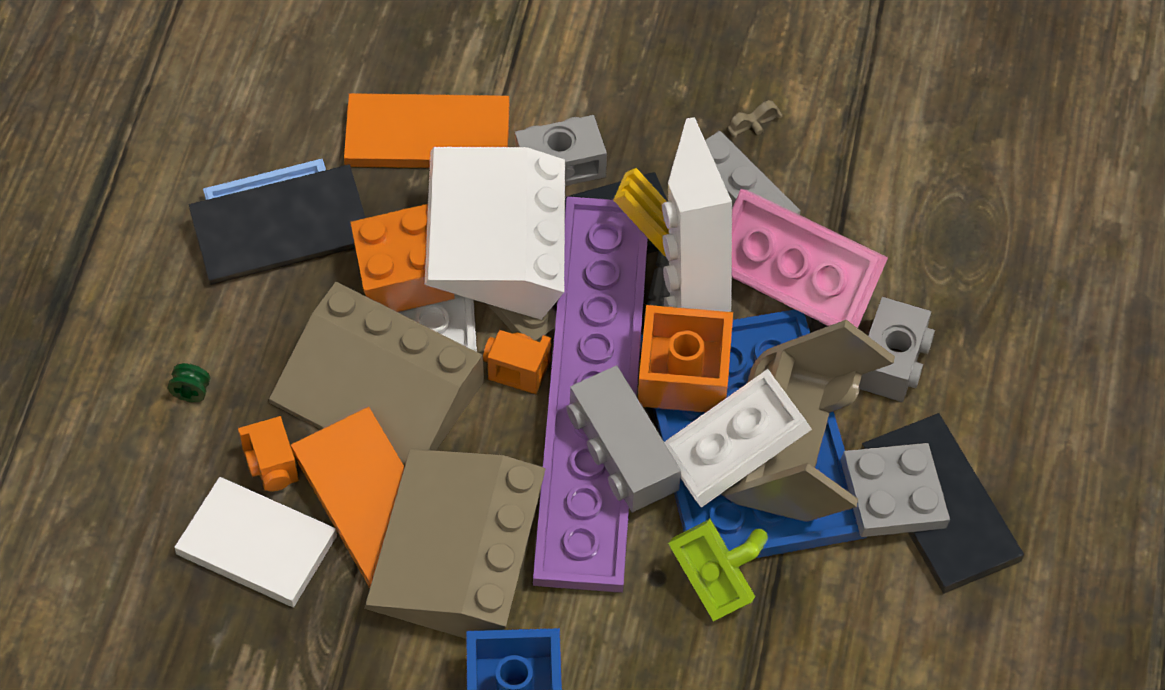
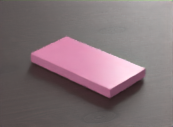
M740 189L732 208V278L827 326L848 320L858 328L888 257L751 191Z

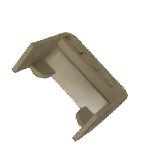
M848 320L838 322L764 351L753 364L748 382L768 369L812 430L725 490L721 495L737 505L805 522L857 507L858 498L815 468L829 413L852 404L859 394V384L862 375L893 364L895 356Z

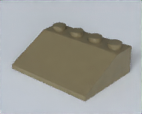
M335 282L312 313L269 401L270 404L320 430L364 408L370 407L405 467L410 449L436 451L484 382L483 355Z
M410 449L364 609L467 639L466 631L505 630L546 468L504 455Z

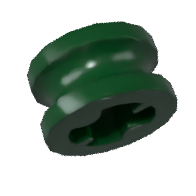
M182 363L174 366L172 371L173 378L169 380L167 387L168 391L174 397L183 401L200 402L204 400L207 392L205 387L209 385L211 379L209 373L193 364Z

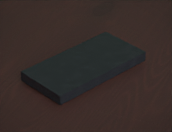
M350 164L188 204L210 285L354 249L355 243L351 222L366 218Z
M940 413L862 443L861 449L929 444L950 521L945 529L908 532L943 594L1022 562L1023 551Z

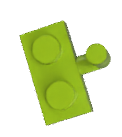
M711 519L670 540L668 543L713 621L754 600L755 595L740 571L739 566L755 559L768 540V535L764 530H753L744 544L730 551Z

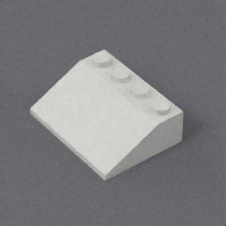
M695 117L688 118L684 125L668 181V202L662 204L664 221L669 229V234L663 235L664 251L669 261V266H665L663 272L666 287L670 292V296L664 298V306L731 312L732 200Z
M433 147L430 152L424 285L542 320L564 293L565 159L528 147Z

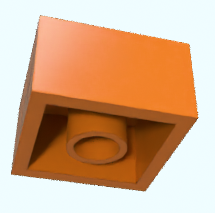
M428 204L351 222L365 296L396 312L455 299L453 293L424 285Z
M646 305L638 386V400L642 407L707 412L726 399L733 312Z

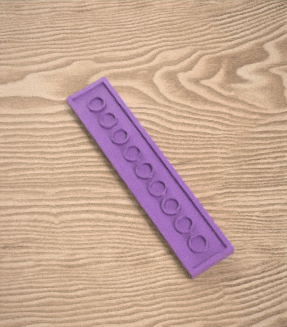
M567 197L564 293L557 302L543 467L546 470L540 494L533 586L623 592L629 507L624 499L619 501L614 496L608 482V476H610L603 463L597 465L594 462L587 447L588 437L582 428L579 430L575 429L566 410V406L570 405V386L616 365L637 397L648 238L613 200Z

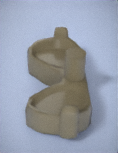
M768 100L759 105L751 114L742 112L736 114L727 129L733 138H736L738 134L751 127L759 135L763 132L760 124L771 121L776 117L782 118V113L773 101Z

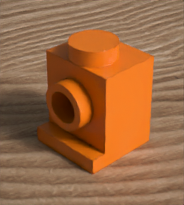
M499 330L496 338L490 337L483 353V361L488 364V380L537 394L551 361V338L543 335L540 342L522 333L512 334Z
M281 416L238 428L242 450L246 457L251 477L260 475L265 491H279L286 488L289 484L299 481L294 455Z

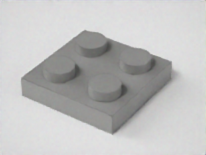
M928 443L843 452L841 464L848 491L858 498L857 507L853 509L861 537L945 529L947 527L950 517Z

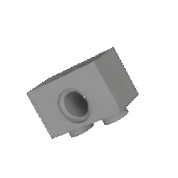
M594 115L581 118L572 117L558 123L531 126L525 130L515 131V147H528L565 159V186L606 177L607 152Z
M881 298L868 336L894 355L895 359L891 365L863 374L859 389L903 402L908 387L917 388L923 369V364L918 363L917 360L920 352L928 354L935 330L928 328L931 311L889 298ZM890 349H899L903 352H894Z

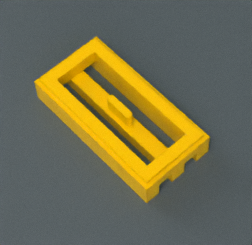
M637 168L625 172L613 201L666 257L663 235L669 234V229L664 221L662 204L667 201Z

